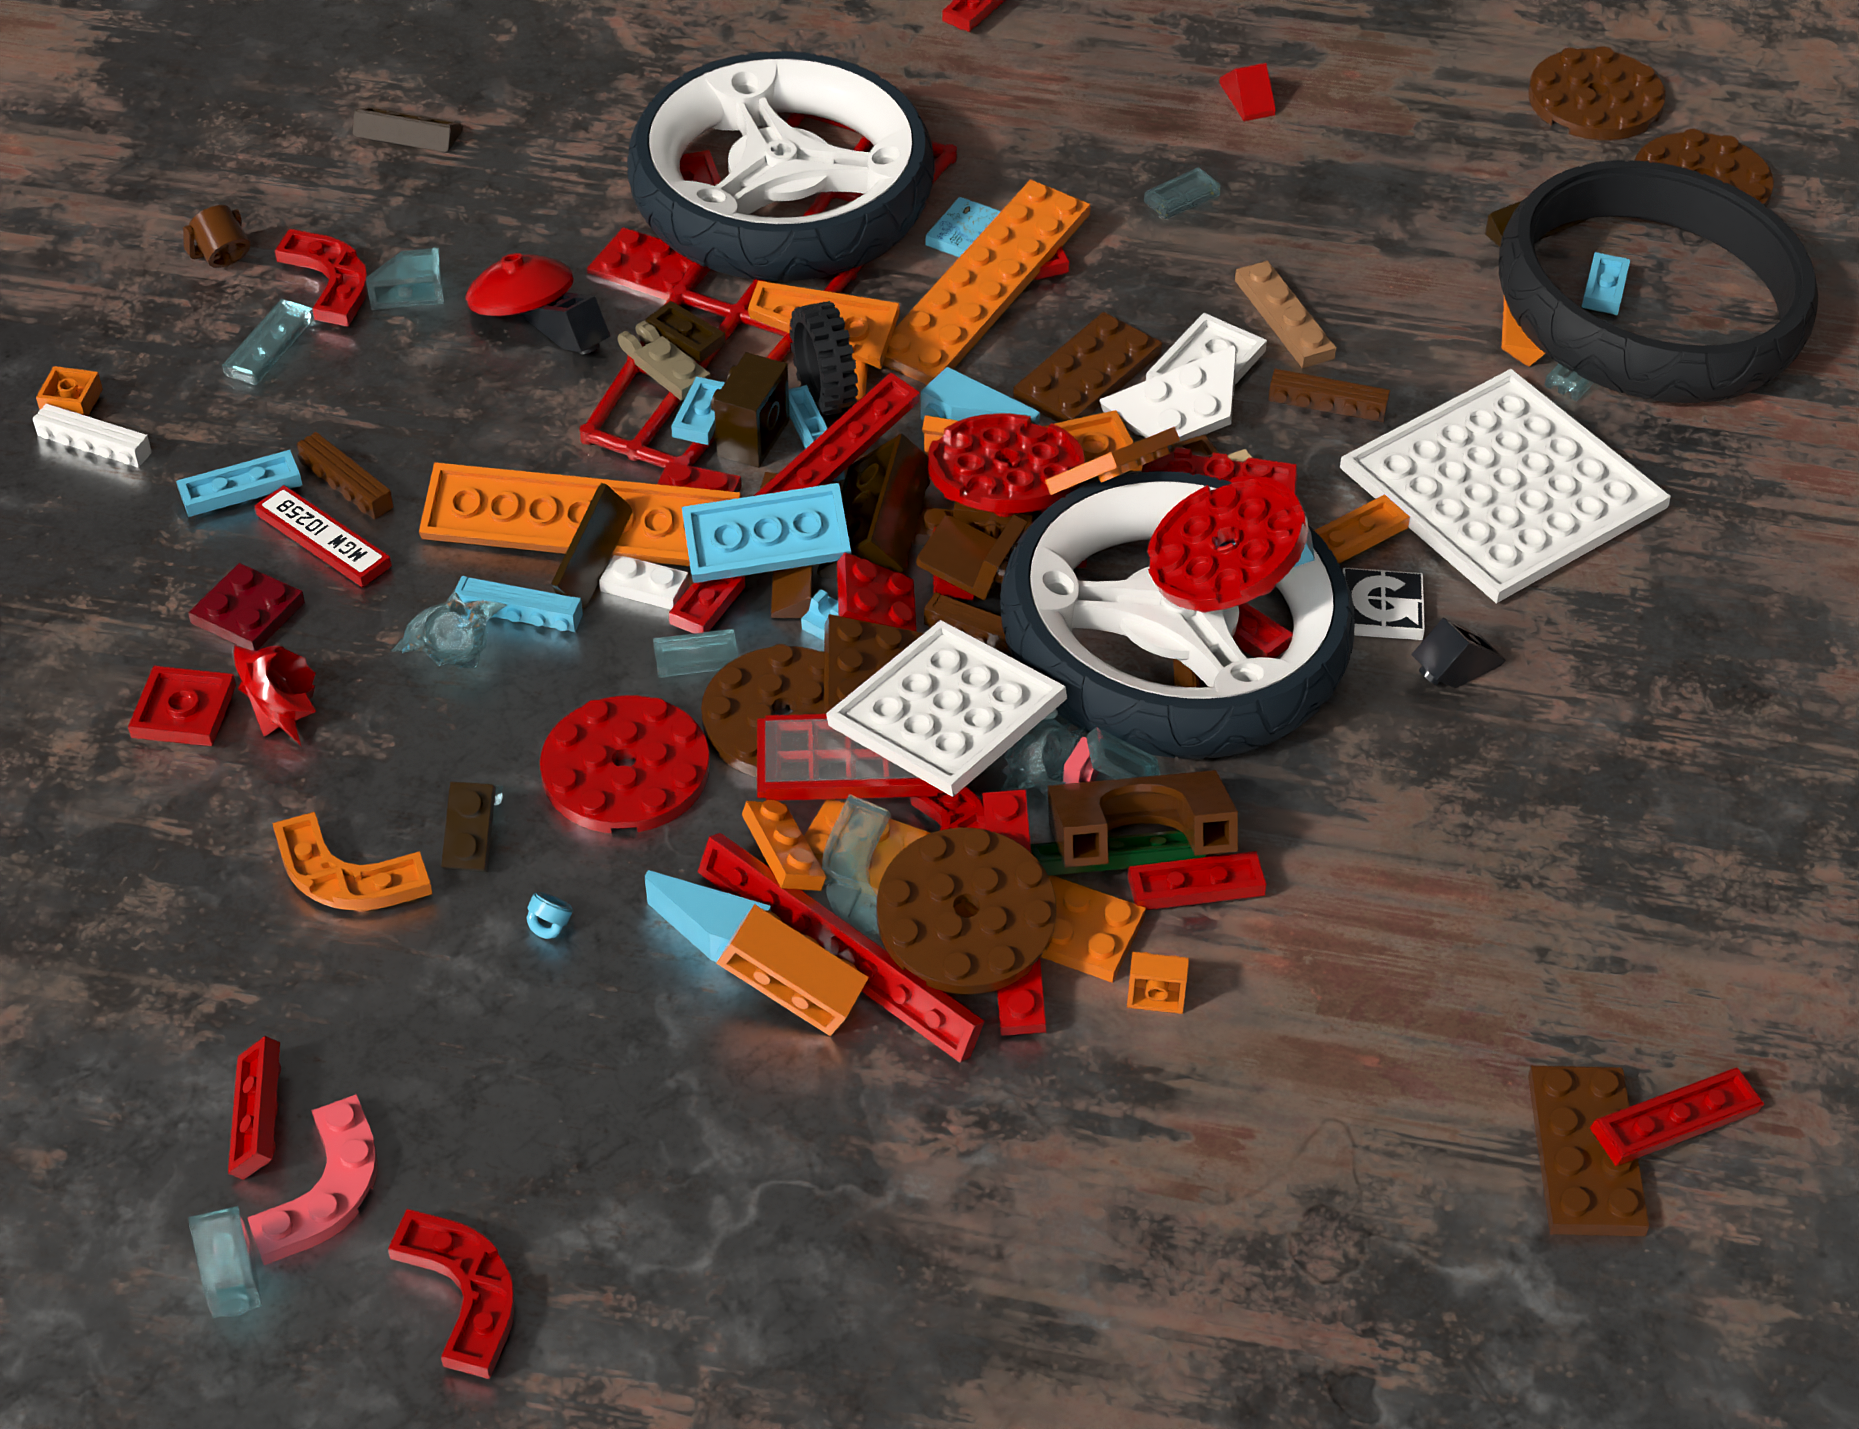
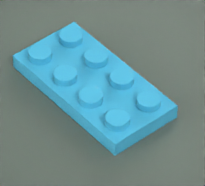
M839 483L682 507L693 583L838 561L845 552L851 554Z

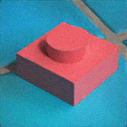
M1082 736L1064 764L1063 784L1096 780L1101 767V762L1096 760L1098 742Z

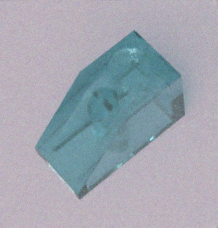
M438 248L401 251L367 276L366 284L371 310L444 304L443 277Z
M235 1206L188 1217L202 1286L212 1317H234L242 1315L248 1310L262 1307L255 1257L239 1207Z

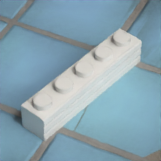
M45 404L38 414L33 417L38 436L86 452L88 451L104 458H110L139 468L152 453L146 434L53 405Z

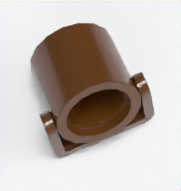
M227 205L209 207L198 213L190 221L189 225L183 227L184 249L191 259L205 257L208 264L213 268L226 267L237 262L249 252L251 247L250 241L242 229L240 212L237 209L231 210Z

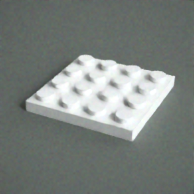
M940 620L833 707L826 715L828 725L954 797L1067 699L1066 686Z

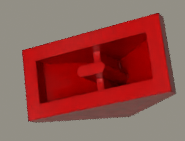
M1266 63L1236 68L1220 77V85L1243 121L1275 116L1276 108Z

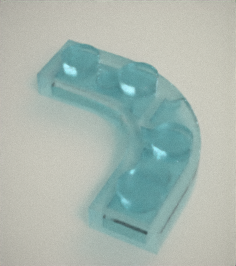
M849 794L825 846L822 861V870L826 875L824 887L835 915L886 950L877 927V895L870 885L868 869L872 854L891 814L887 809Z

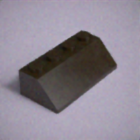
M902 433L848 467L841 490L851 555L869 560L874 564L898 573H903L908 566L909 561L907 558L911 544L916 537V525L919 515L923 511L922 504L926 489L931 482L928 471V456ZM837 561L819 564L817 574L822 578L837 580Z

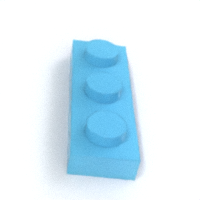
M290 450L176 481L188 517L272 494L283 485L289 489L302 486L301 475Z

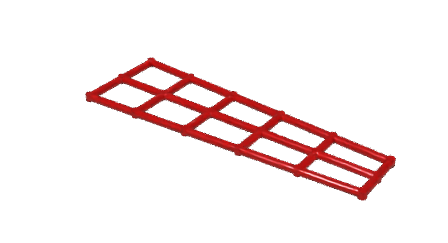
M790 113L785 121L789 126L798 128L802 120L808 117L856 132L841 123L802 113ZM863 136L853 150L869 152L873 144ZM931 141L933 156L938 157L934 161L935 170L932 185L951 163L956 162L957 147L955 145H943ZM818 192L820 194L803 216L823 213L835 198L852 202L864 193ZM693 262L683 275L682 280L672 287V293L665 304L669 301L679 306L686 304L725 317L717 328L725 333V342L741 323L783 336L766 357L782 362L791 351L790 343H793L790 338V333L751 319L748 312L757 282L771 281L757 280L755 278L738 302L730 304L691 291L705 269L704 266ZM864 265L838 273L823 291L841 293L850 281L857 278V273ZM640 340L641 346H646L645 343ZM720 349L701 363L696 360L694 361L706 369ZM627 355V361L587 422L580 426L581 442L585 445L595 444L624 454L631 461L641 460L661 468H665L668 461L674 462L676 465L693 466L714 442L713 436L709 445L693 442L682 456L678 457L647 447L682 401L671 392L663 399L633 440H627L600 430L636 373L640 372L648 375L634 364V359Z

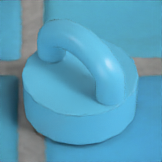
M536 892L533 894L527 907L529 910L527 923L530 930L537 936L544 939L555 938L560 934L563 926H567L574 910L570 904L560 898L544 892ZM538 917L553 923L551 928L542 926L538 921Z

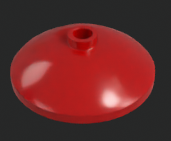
M513 253L504 256L500 261L489 266L471 283L466 292V301L468 307L473 312L481 315L504 316L518 314L542 307L560 298L571 288L574 277L571 268L557 259L534 254L522 255L520 253Z

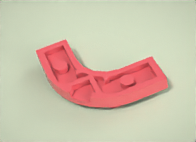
M357 1095L312 1110L314 1122L327 1156V1164L323 1176L309 1192L293 1201L247 1217L263 1265L312 1248L338 1234L359 1214L358 1207L365 1199L369 1189H373L378 1167L377 1152L371 1129Z

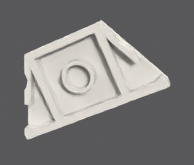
M1234 345L1102 398L1100 399L1103 412L1116 410L1121 420L1125 422L1127 429L1145 438L1175 426L1180 438L1178 442L1228 426L1232 424V399L1235 388L1234 374L1235 364L1237 363L1236 349Z

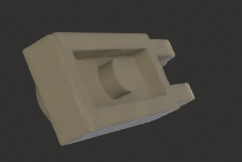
M646 321L638 323L635 328L638 337L646 346L642 347L638 338L631 335L628 331L618 335L617 339L624 353H627V355L634 359V364L680 400L686 398L696 376L711 379V374L665 337H660L656 328L651 324L649 325Z

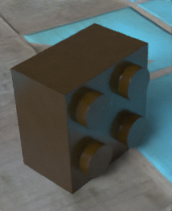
M745 352L737 366L733 365L731 367L727 381L721 389H717L714 392L711 400V410L715 412L713 438L717 443L718 457L757 468L761 466L790 421L787 363Z

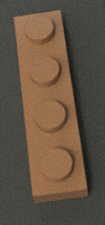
M1269 261L1236 269V283L1302 368L1335 359V345Z

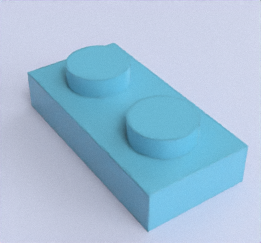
M1595 252L1581 308L1618 315L1630 259Z
M696 376L671 426L672 437L709 445L715 430V412L711 410V400L714 392L717 389H721L725 382Z

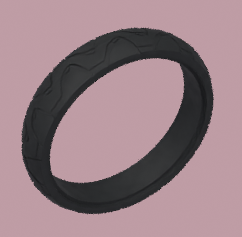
M1612 160L1585 164L1581 167L1577 166L1565 170L1543 182L1519 204L1512 214L1501 239L1498 261L1500 283L1509 310L1519 327L1521 326L1523 332L1540 350L1571 372H1576L1577 375L1593 383L1620 393L1624 392L1627 395L1643 399L1650 398L1655 401L1673 403H1701V401L1705 403L1738 397L1759 388L1787 369L1797 358L1813 330L1818 308L1817 282L1811 259L1794 231L1771 209H1767L1763 203L1728 183H1723L1719 179L1706 174H1699V172L1687 168L1657 162L1649 163V161ZM1628 217L1675 226L1716 243L1749 266L1770 290L1777 305L1780 322L1757 337L1723 345L1677 344L1637 335L1595 317L1566 297L1551 282L1542 269L1536 255L1534 243L1550 230L1560 225L1587 218Z

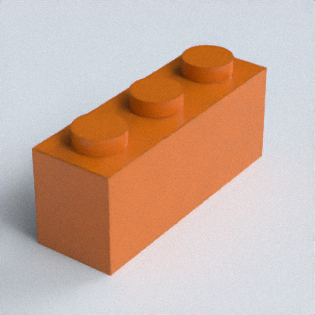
M755 904L739 924L716 964L829 1036L846 1019L869 978L858 971L851 962L839 959L822 948L812 937L797 932L783 923L776 914L763 910Z

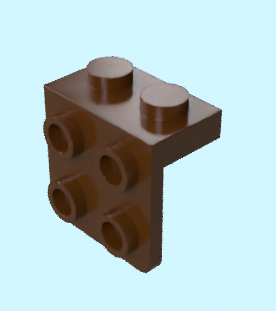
M1013 515L999 538L995 539L952 516H945L918 554L916 564L931 574L985 601L996 582L1002 584L1008 561L1013 550L1018 546L1017 542L1025 530L1027 521Z

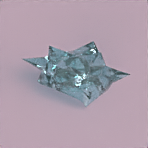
M454 590L446 602L432 606L412 619L405 630L404 637L391 652L402 651V654L410 651L425 652L438 667L448 664L476 669L481 652L487 644L486 622L499 610L508 605L484 600L463 603Z
M1043 719L1002 754L1008 765L1001 771L1008 777L1000 791L1025 790L1035 787L1048 799V785L1066 783L1062 782L1064 764L1082 736H1084L1085 727L1069 732L1072 725L1070 722L1060 724L1053 719Z

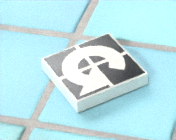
M1343 568V574L1351 591L1354 605V635L1423 640V573Z

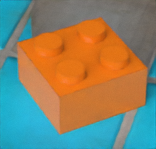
M53 366L36 396L39 409H42L45 404L89 416L103 390L99 373Z
M1132 952L1127 1008L1183 1014L1189 958L1176 955L1151 954L1148 952Z

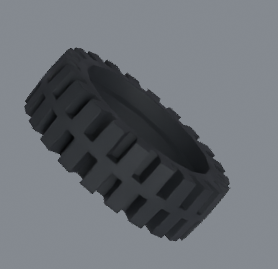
M830 301L795 308L791 314L792 319H790V326L792 328L790 330V338L793 341L790 344L791 351L795 357L793 358V363L797 367V380L801 382L800 387L808 386L809 392L822 417L847 412L857 402L858 389L855 384L858 383V378L854 372V369H856V362L852 358L854 351L852 344L849 345L850 336L848 330H845L844 319L840 317V311L838 308H835V304L830 303Z

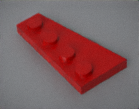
M1176 447L1174 452H1170L1165 456L1142 465V472L1190 473V475L1200 474L1229 482H1232L1231 478L1239 476L1267 477L1283 483L1297 495V464L1247 458L1244 462L1232 461L1228 458V454L1213 452L1211 457L1192 455L1191 449Z

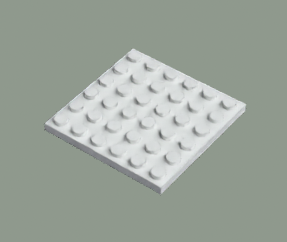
M1512 369L1341 457L1340 469L1375 499L1385 494L1409 515L1408 527L1495 603L1504 600L1668 508L1671 498L1669 494Z

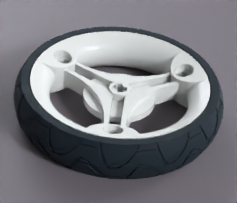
M791 51L748 53V55L731 56L704 64L702 67H697L683 74L682 77L676 78L660 90L642 113L633 130L629 144V155L627 157V174L636 206L645 221L663 242L674 251L701 266H707L709 269L736 277L756 278L757 280L798 281L826 277L830 274L835 275L849 271L853 267H859L890 250L891 246L894 247L920 217L927 204L925 203L926 199L929 198L935 170L932 143L928 130L915 107L899 89L886 79H881L874 72L856 64L829 56ZM777 112L814 115L841 123L863 135L874 147L870 152H862L829 145L812 132L789 126L777 115ZM711 128L741 131L743 137L736 141L729 152V175L722 182L712 186L706 183L684 180L680 172V159L687 146L695 138ZM817 192L864 193L856 200L844 206L819 214L783 218L749 215L775 201L798 200Z
M1153 471L1118 475L1102 483L1099 480L1067 494V497H1062L1049 506L1020 537L1017 542L1018 546L1013 550L1008 561L1001 585L1000 606L1003 632L1013 659L1066 686L1067 699L1056 710L1058 715L1084 732L1092 734L1094 737L1112 745L1118 744L1122 748L1161 757L1203 759L1204 757L1215 758L1240 754L1257 749L1261 745L1270 744L1305 723L1321 709L1320 706L1324 702L1329 700L1346 671L1354 643V605L1346 578L1332 551L1329 550L1324 540L1308 525L1311 531L1315 560L1293 567L1275 585L1283 594L1293 617L1294 631L1290 646L1280 659L1265 657L1247 659L1232 638L1235 634L1239 618L1238 606L1206 613L1176 606L1164 598L1157 589L1148 571L1150 566L1137 571L1127 580L1093 582L1077 579L1073 570L1094 553L1122 543L1151 540L1155 529L1166 514L1190 494L1207 485L1213 490L1232 484V482L1219 480L1214 477L1200 474L1190 475V473ZM1073 628L1094 629L1127 636L1132 642L1148 652L1162 657L1178 659L1201 678L1208 687L1169 686L1131 676L1106 664L1081 645L1071 631Z

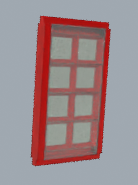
M826 714L765 715V718L757 719V798L778 801L938 796V793H945L828 725Z

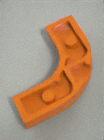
M315 812L272 823L282 860L291 881L305 895L321 904L344 910L366 912L433 894L420 851L379 863L351 864L341 861L330 853L324 843Z

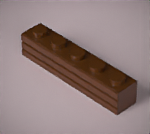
M1274 369L1268 401L1384 422L1390 390Z
M314 432L311 436L297 443L299 452L297 456L301 464L308 466L317 477H322L327 481L332 489H337L342 493L347 501H352L357 505L362 513H367L375 520L394 508L391 490L320 434Z
M937 592L933 594L924 608V625L931 628L942 620L1012 657L1006 643L1002 618L1000 616Z

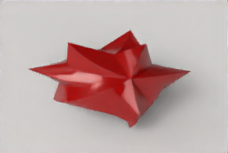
M234 646L235 667L242 680L237 690L249 697L263 736L265 737L281 727L301 746L296 720L316 712L310 702L315 690V685H312L316 672L307 665L305 657L295 654L283 646H269L257 651Z

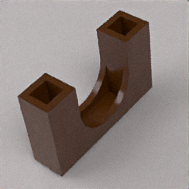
M1216 770L1047 786L1049 826L1065 868L1108 864V831L1120 826L1138 823L1161 824L1181 831L1186 836L1194 855L1238 851V811Z

